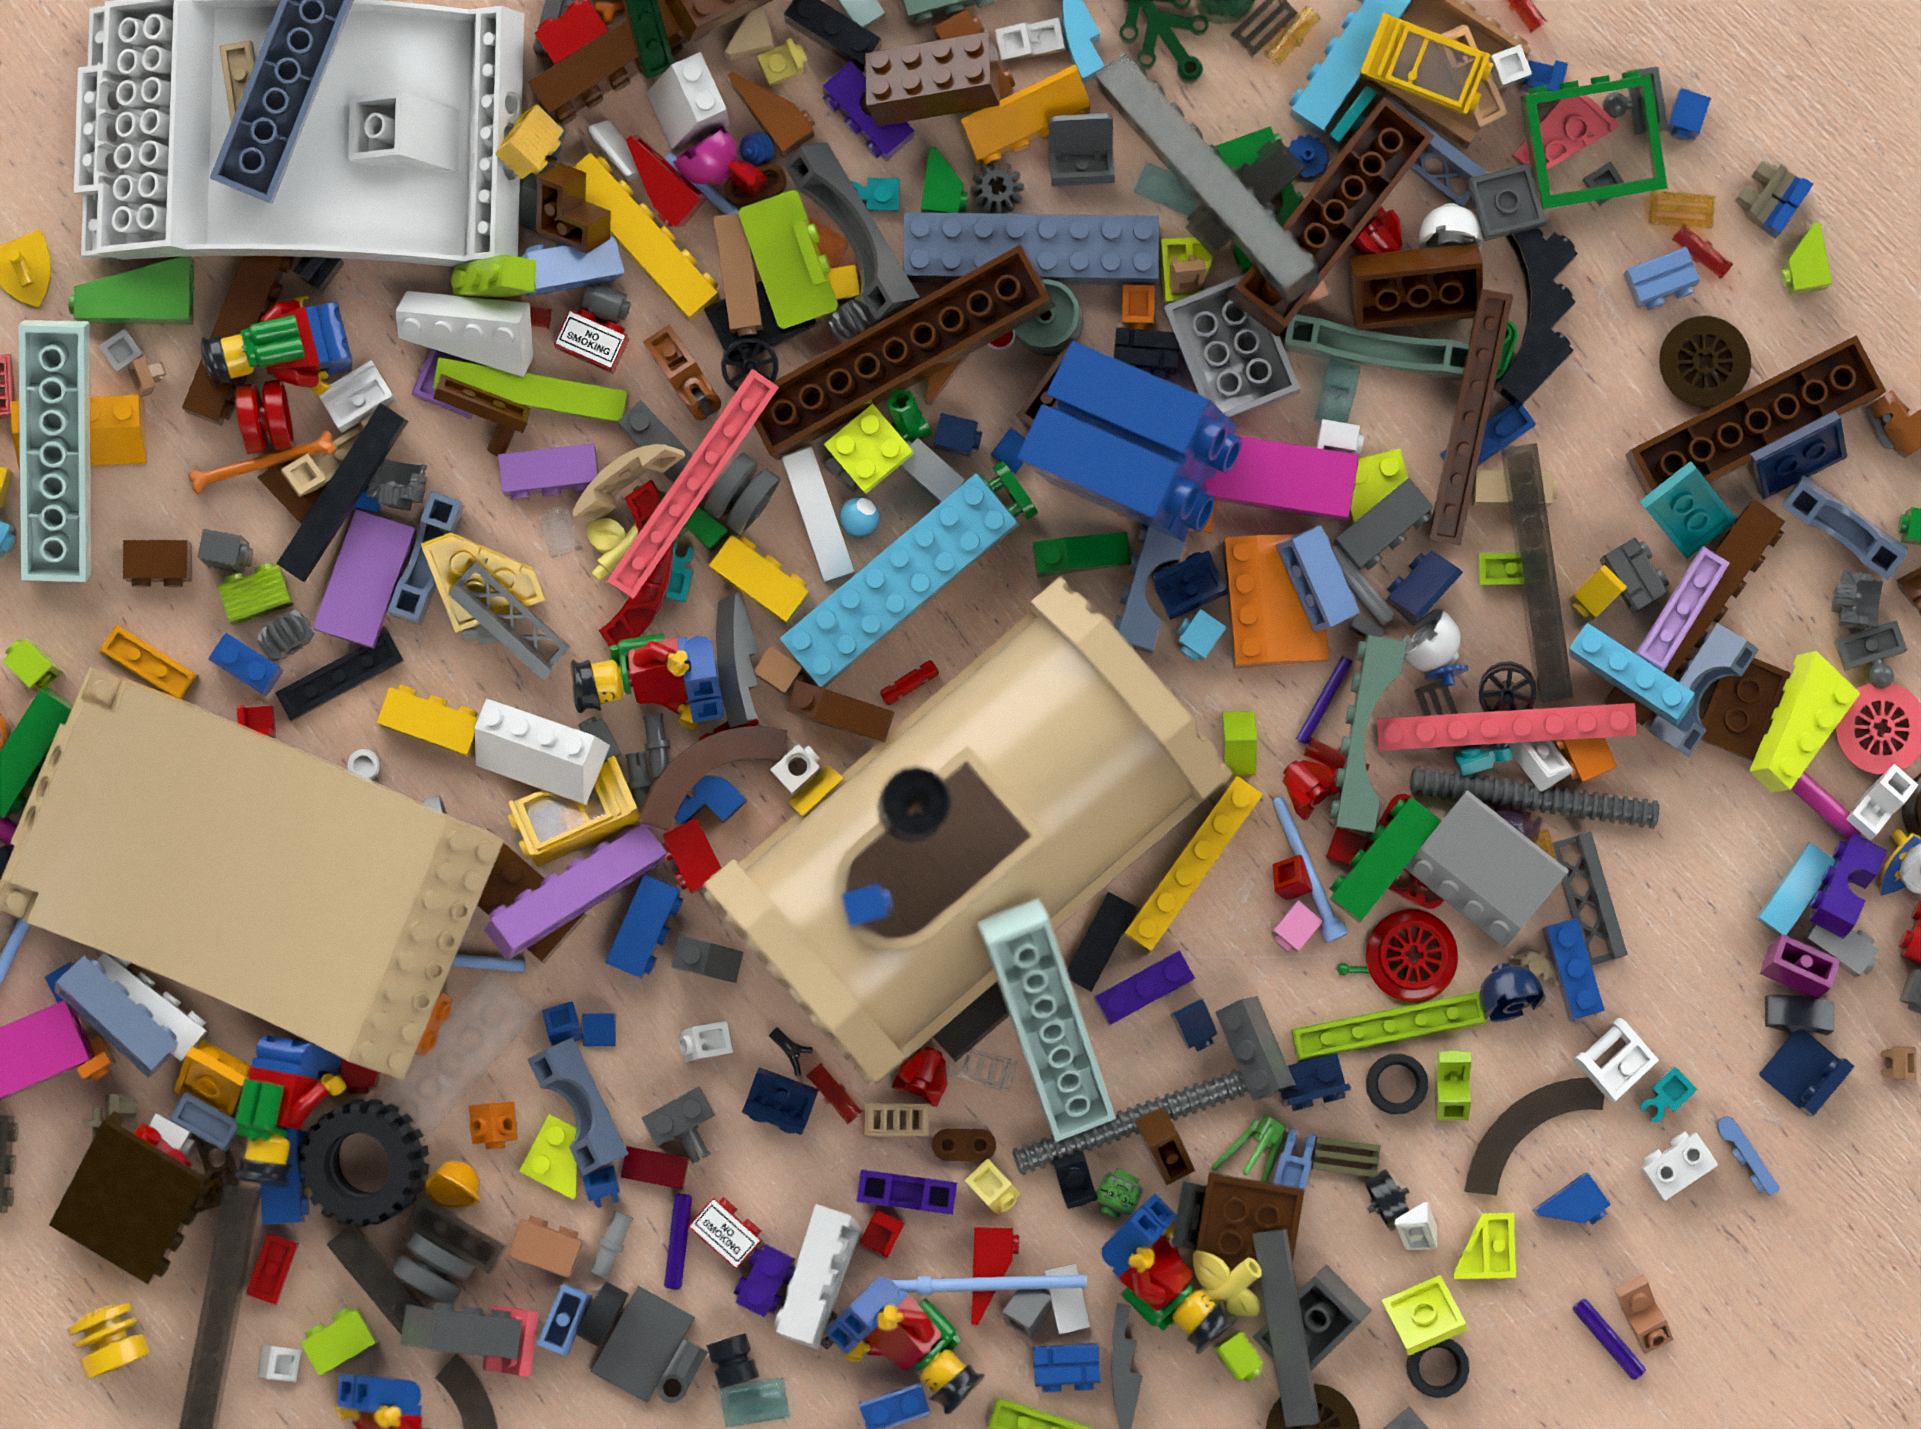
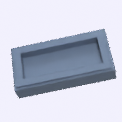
M188 1092L183 1094L169 1119L227 1152L237 1134L238 1126L235 1123L236 1119Z

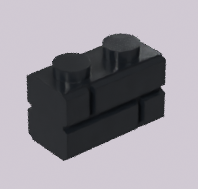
M1116 328L1113 358L1142 371L1149 372L1161 379H1169L1170 374L1176 375L1179 344L1174 332Z

